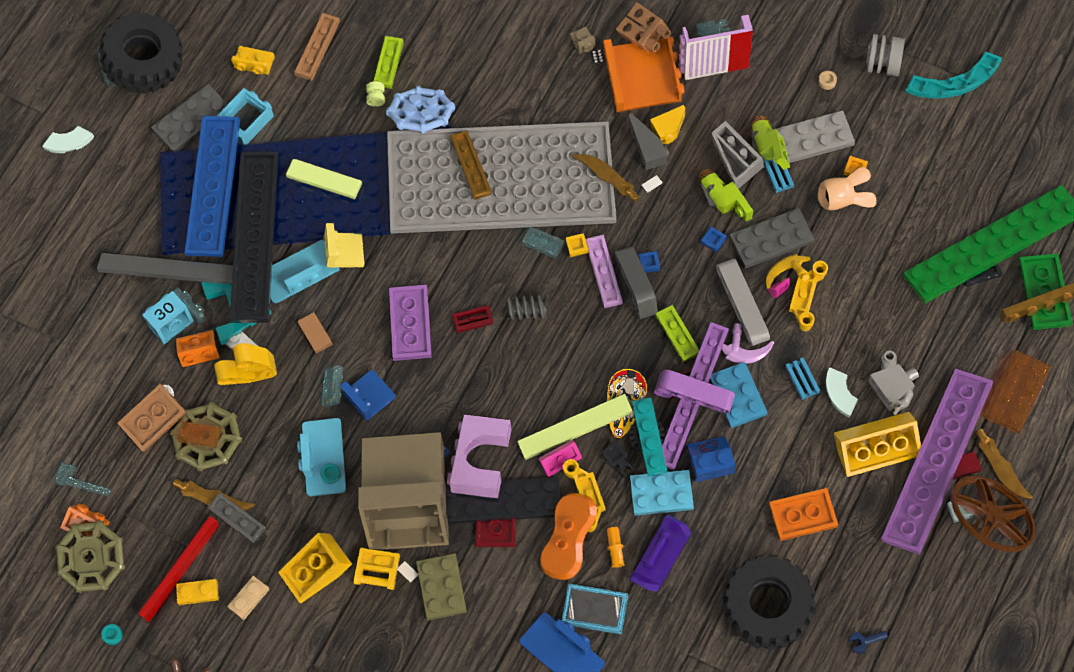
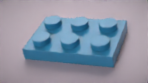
M745 362L711 374L710 382L712 385L735 393L730 413H724L731 428L767 415L768 412Z

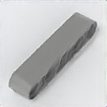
M731 259L717 264L718 275L749 344L754 346L770 340L768 329L737 261Z

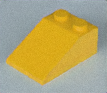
M317 533L278 573L299 603H302L341 576L352 563L331 534Z

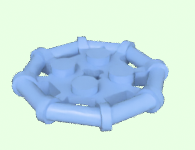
M416 86L412 90L396 93L390 107L386 109V114L392 118L398 129L414 130L423 134L428 130L446 126L451 113L455 110V104L446 97L441 89L432 90Z

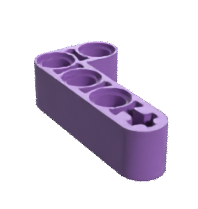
M663 370L659 374L654 393L661 397L670 398L675 396L722 413H730L735 393L671 370Z

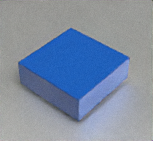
M710 227L701 239V244L717 253L727 239V236Z
M657 251L638 254L645 273L660 271Z

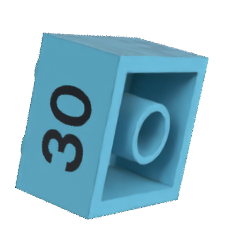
M173 291L162 296L158 303L148 307L145 313L142 314L150 329L163 344H166L194 322L187 306Z

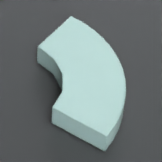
M79 126L67 134L53 132L44 143L43 148L54 153L78 150L87 145L94 138V135Z
M829 367L826 377L828 396L833 406L840 413L850 418L858 399L852 396L847 389V375Z

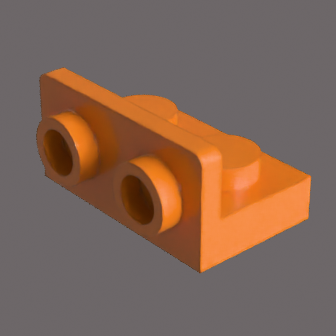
M213 330L176 339L177 354L182 367L219 358Z
M77 504L69 506L60 528L68 532L74 523L83 524L101 520L108 526L110 521L105 519V516L101 513L91 512L86 505ZM93 530L83 531V537L93 536Z

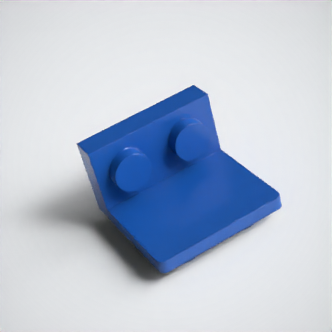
M370 370L351 386L346 381L340 385L343 395L366 421L396 398L393 391L374 370Z

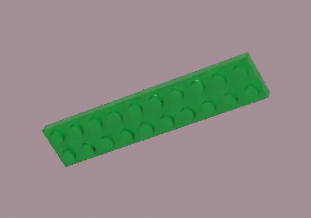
M1061 185L905 271L903 277L924 304L1073 222L1074 198Z

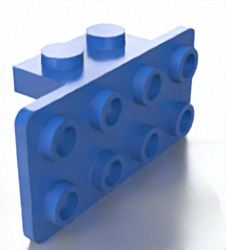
M543 613L520 639V644L553 672H600L605 666L604 660L591 650L590 640L583 634L578 635L574 632L575 628L569 622H562L560 619L556 621L547 613Z

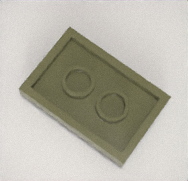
M456 553L416 561L427 621L467 613Z

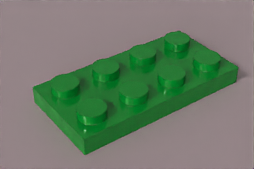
M1058 253L1019 258L1027 300L1065 286ZM1068 302L1056 303L1054 307L1040 309L1036 314L1030 316L1033 330L1069 327L1073 324Z

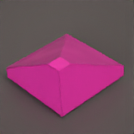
M786 278L772 285L771 288H767V291L774 298H777L789 288L790 279Z

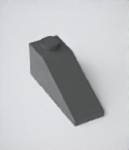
M633 114L628 115V123L645 170L667 164V157L669 156L667 146H663L661 139Z

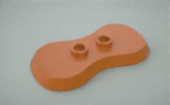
M569 493L559 500L555 509L554 532L544 547L540 558L541 568L548 576L559 580H567L578 573L583 559V541L597 515L596 504L590 497L580 493Z

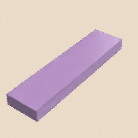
M604 235L587 238L586 243L604 308L623 304Z

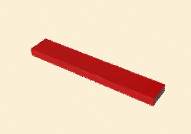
M210 516L140 610L139 615L142 619L149 623L219 527L216 519Z

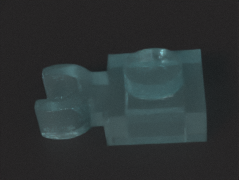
M727 19L719 21L718 24H715L714 20L696 24L699 37L730 32V27H722L727 25Z

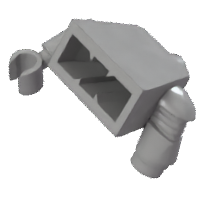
M887 351L881 357L882 370L871 374L868 382L888 411L894 408L893 414L896 415L900 410L909 406L914 389L912 381L918 378L919 375L914 367L904 371L901 365H896V354L893 351Z

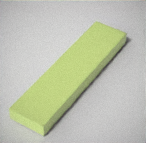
M296 159L292 160L286 173L288 178L352 199L356 198L362 185L361 180Z

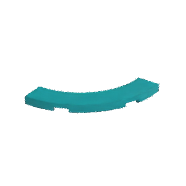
M985 51L982 58L971 70L947 80L927 79L913 75L905 93L924 98H949L965 94L986 82L996 71L1002 58Z

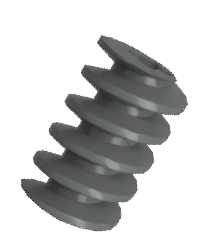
M532 295L528 301L525 296H522L521 301L515 296L513 302L508 297V313L511 319L515 320L516 315H518L519 320H522L524 314L527 320L530 319L531 314H533L534 319H537L539 314L542 319H545L547 314L546 295L544 300L541 299L540 295H537L536 301H534Z

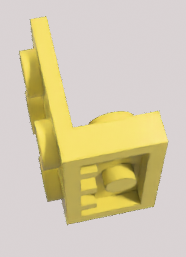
M326 223L324 232L326 267H364L362 234L338 233V231H334V223Z

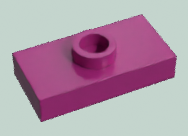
M570 440L538 459L545 474L549 477L562 470L566 460L573 459L578 461L582 456L576 443Z

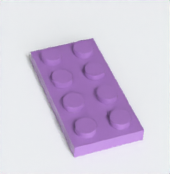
M427 285L389 288L393 361L432 358Z

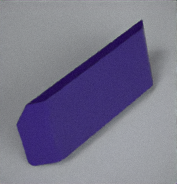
M666 515L641 561L631 574L630 580L647 590L658 591L690 537L691 532L688 526L678 519Z

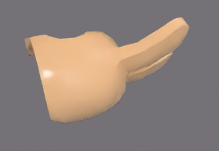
M861 167L848 177L824 180L818 190V201L821 206L830 211L841 209L851 204L866 208L874 207L877 200L873 193H856L854 190V186L870 179L869 170ZM826 190L828 192L829 202L826 199Z

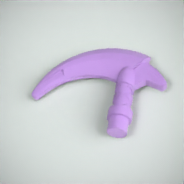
M734 324L732 344L728 346L723 344L721 349L727 355V360L739 364L743 362L749 364L759 361L769 353L774 344L773 341L757 350L740 348L739 341L742 335V325Z

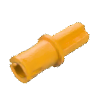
M610 527L607 529L612 567L624 566L623 545L620 541L619 528Z

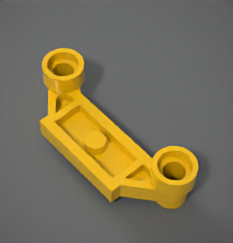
M817 261L813 264L812 270L808 272L809 279L807 281H803L798 276L789 312H793L802 331H809L814 324V315L809 310L816 284L824 279L828 271V265L824 261Z
M566 460L563 464L564 474L575 481L578 493L590 497L596 504V519L588 531L593 532L597 527L601 512L605 511V505L594 474L579 468L575 460Z

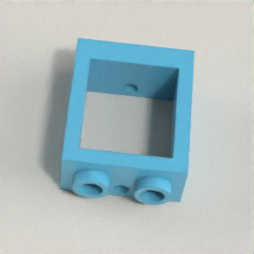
M245 88L217 115L234 117L247 102L262 113L245 132L239 128L238 142L244 147L274 117L272 106L265 100L261 101L256 93L253 91L249 92Z

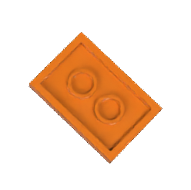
M827 488L769 502L780 541L838 527Z

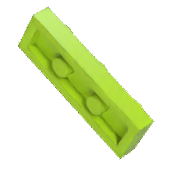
M385 36L374 82L383 83L385 88L392 89L404 43L402 38Z
M673 305L657 312L656 318L682 362L685 363L697 357L700 350Z

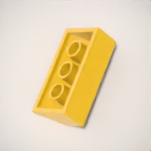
M910 412L834 433L837 451L847 477L916 458L921 449L917 421Z

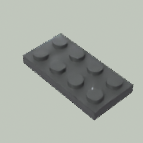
M208 84L151 128L167 147L176 154L200 135L203 116H217L228 104Z
M799 208L730 234V239L745 269L815 241Z

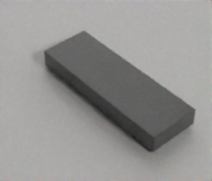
M220 492L207 507L252 543H255L266 529L264 525Z

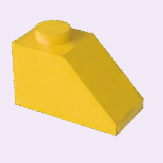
M684 105L650 119V129L661 139L662 144H670L677 139L685 117Z

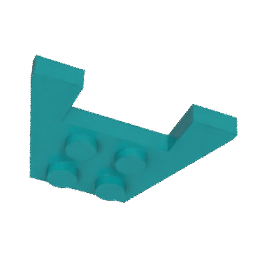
M202 282L207 300L226 294L231 306L232 285ZM229 323L217 327L216 330L221 345L226 344L228 339L234 335L241 334L242 330L248 326L252 327L256 323Z

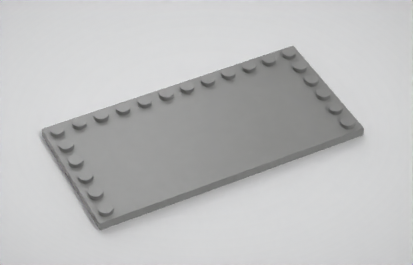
M609 122L431 129L423 134L414 130L387 131L391 233L616 223L614 186L600 180L589 167L572 157L573 154H587L603 160L612 167ZM468 130L492 191V195L477 200L473 199L450 140V135Z

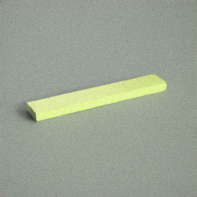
M623 394L521 439L518 443L525 460L625 417L633 413L626 395Z

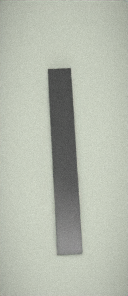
M108 253L101 254L97 266L98 272L232 285L233 265Z

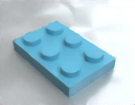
M689 470L667 472L649 477L647 474L630 476L634 516L694 509Z

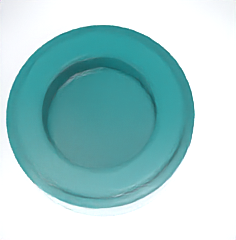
M333 463L324 465L320 472L323 481L327 484H334L341 477L339 467Z
M115 624L106 625L101 632L103 641L108 645L118 644L123 636L122 630Z

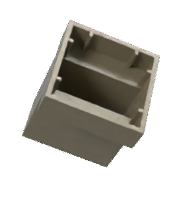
M441 432L362 438V487H359L358 509L369 549L386 550L449 545L446 515L445 451Z

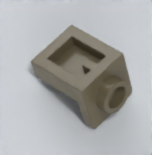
M587 27L570 33V38L579 54L589 52L595 48V37L590 35Z

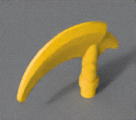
M794 254L778 261L767 274V288H771L773 280L781 272L790 268L797 272L800 279L807 281L809 279L808 272L801 265L803 262L810 261V257Z

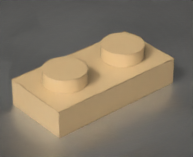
M253 576L227 607L241 619L245 620L270 589Z

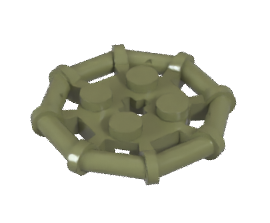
M214 402L189 410L185 409L187 413L170 432L173 438L176 459L197 468L198 471L228 464L231 455L239 443H242L236 414L215 405ZM207 413V416H204V418L195 419L194 417L196 415ZM215 413L223 417V419L219 421L213 417V414ZM190 419L191 423L188 426L187 430H183V428ZM230 425L232 435H226L224 426ZM210 432V438L203 440L201 435ZM181 437H186L187 446L182 447ZM226 441L231 442L225 452L222 453L220 449ZM190 451L195 452L199 455L198 460L187 454ZM217 453L218 458L205 461V456H213Z
M101 520L92 523L72 524L62 540L55 545L58 565L57 575L74 587L77 593L94 590L106 591L121 570L125 569L122 537L117 536ZM93 530V536L83 537V531ZM100 533H103L111 541L106 544L105 541L99 538ZM75 536L77 540L75 541L76 543L74 544V546H71V548L67 547L69 542ZM112 547L115 550V561H110L109 549ZM88 551H91V554L94 555V558L91 562H89L88 559H85V555H88ZM65 552L69 555L68 566L65 563ZM108 566L114 567L105 578L102 576V573L107 570ZM71 570L78 573L80 576L78 580L69 573ZM96 576L97 582L85 583L86 577Z

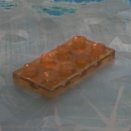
M1015 350L983 418L1020 434L1052 366Z

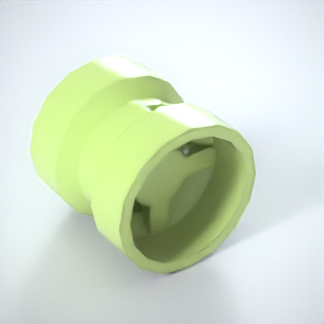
M381 82L368 83L366 85L368 93L367 104L370 106L383 105L385 103V96L383 95L385 91L384 84Z

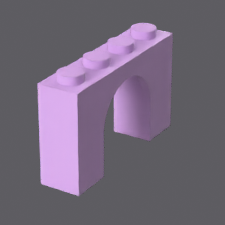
M464 415L463 422H459L458 433H460V437L455 440V450L457 451L456 455L452 456L451 467L453 469L452 473L448 474L447 484L450 485L452 493L498 498L501 485L500 471L475 468L467 462L466 458L469 452L479 445L489 444L508 447L511 435V422L504 419Z

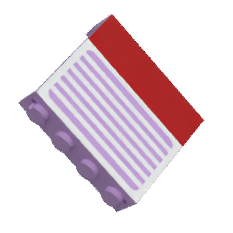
M749 15L741 16L740 30L689 39L686 27H683L682 35H680V63L678 65L681 74H684L685 80L749 68L753 33Z

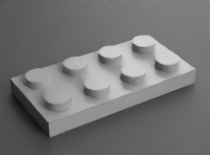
M843 111L776 129L784 138L789 163L855 145V140Z

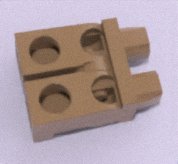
M638 2L627 14L630 19L625 17L616 28V31L622 38L631 41L647 53L649 51L656 53L660 48V43L657 42L660 36L666 39L671 34L668 26L661 18ZM637 10H640V12L638 13V15L635 17V16H634V15H635V12H636ZM629 24L627 29L623 31L624 26Z

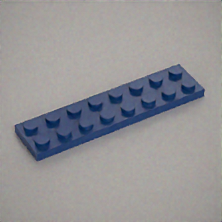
M202 117L185 246L186 256L223 257L240 127L239 117Z

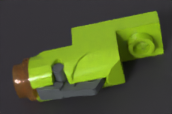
M766 116L754 118L752 123V148L765 160L773 159L775 164H779L783 170L789 168L790 163L784 138L776 129L772 130L770 121Z
M706 169L699 174V183L709 206H716L723 214L735 208L738 216L743 217L745 222L752 219L753 209L734 182L726 185L717 176L715 171L711 169Z

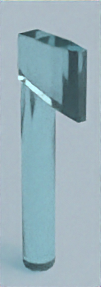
M61 463L55 479L57 485L64 486L67 484L107 497L111 495V490L71 478L76 467Z

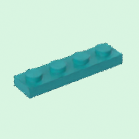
M652 398L632 401L647 476L667 473V467Z

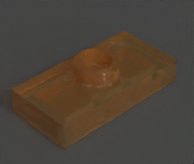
M182 422L178 441L217 448L221 429L220 427Z

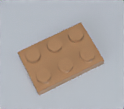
M159 384L118 422V425L145 452L182 418L187 411L162 384Z

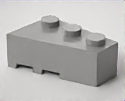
M726 121L712 132L713 143L731 181L739 189L764 167L763 158Z

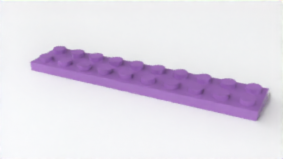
M955 369L883 533L882 542L920 555L991 390L993 380Z

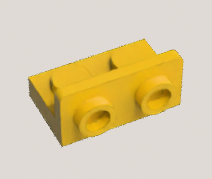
M239 46L236 56H232L231 60L234 68L240 71L247 70L259 75H268L275 56L271 52Z

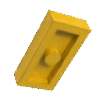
M216 579L176 584L178 605L219 600L218 581Z

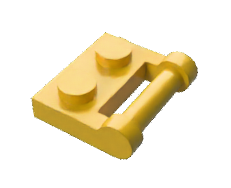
M360 548L354 584H371L394 590L400 554ZM363 570L389 574V578L384 579L362 574Z

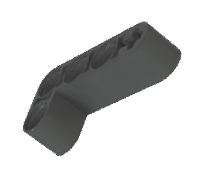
M633 246L615 251L616 262L633 297L639 320L656 315L658 309L655 293Z

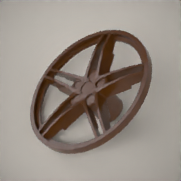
M981 476L965 477L954 486L951 492V504L954 513L965 529L979 541L994 549L1005 552L1022 551L1032 543L1036 534L1034 519L1024 502L1010 489L992 479ZM976 484L979 501L958 494V492L965 485ZM990 487L1007 496L1014 504L997 506ZM958 505L963 507L965 511L978 516L971 525L963 517ZM1023 515L1028 528L1027 538L1009 520ZM994 528H997L1009 540L1012 539L1017 545L1005 546L995 543L988 538Z

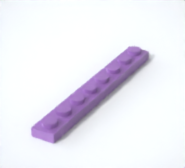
M710 323L689 377L706 383L709 382L729 331L728 328ZM680 399L662 445L668 469L675 470L699 404Z

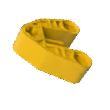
M248 343L237 344L233 347L235 361L222 360L214 364L219 385L251 383L277 375L273 354L266 348Z

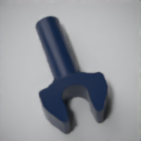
M886 631L869 636H863L860 632H855L848 642L860 641L861 645L854 647L852 652L861 654L865 653L868 644L886 639L888 636Z

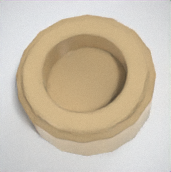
M824 71L819 75L818 83L821 88L829 90L835 87L837 76L834 72Z

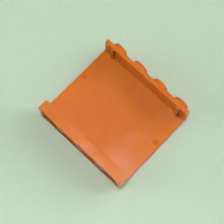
M669 36L666 39H658L657 42L660 43V48L656 53L652 51L647 53L634 43L612 46L611 39L604 40V53L617 112L681 102L682 94L685 92L683 83L679 82V78H681L680 68H676L675 64L678 62L677 53L672 50V47H674L673 36Z

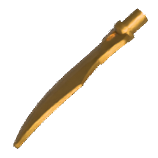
M573 154V158L589 167L600 180L612 184L622 196L630 197L634 202L639 199L640 196L634 192V186L626 182L606 162L587 154Z
M983 429L976 431L980 440L978 447L985 453L1000 482L1019 497L1032 499L1033 496L1022 486L1011 463L1000 455L994 440L989 438V436L987 437Z
M175 479L173 482V486L181 489L184 496L195 498L208 506L219 492L244 511L255 506L254 503L236 500L219 490L204 489L192 481L182 482Z

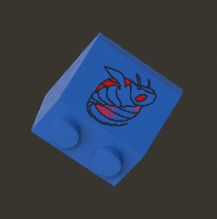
M725 436L687 444L696 482L735 474L734 458Z

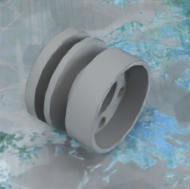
M873 34L867 53V72L872 73L873 65H878L877 74L881 72L882 66H886L887 75L899 76L905 38L892 37L889 45L886 44L885 35L882 36L881 43H877L878 35Z

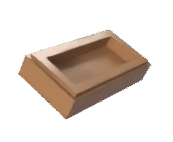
M314 312L297 321L316 354L333 345Z

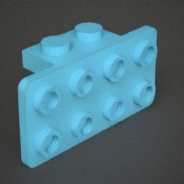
M320 240L272 265L270 298L273 303H278L340 270V267H326L324 240Z
M334 418L304 422L302 424L303 434H300V441H297L298 452H301L302 459L298 461L299 470L303 471L306 477L308 496L344 493L346 491L341 420ZM328 463L336 464L341 472L340 479L334 484L325 483L320 474L322 467Z

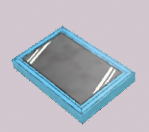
M569 584L562 622L567 621L575 627L622 634L628 594Z

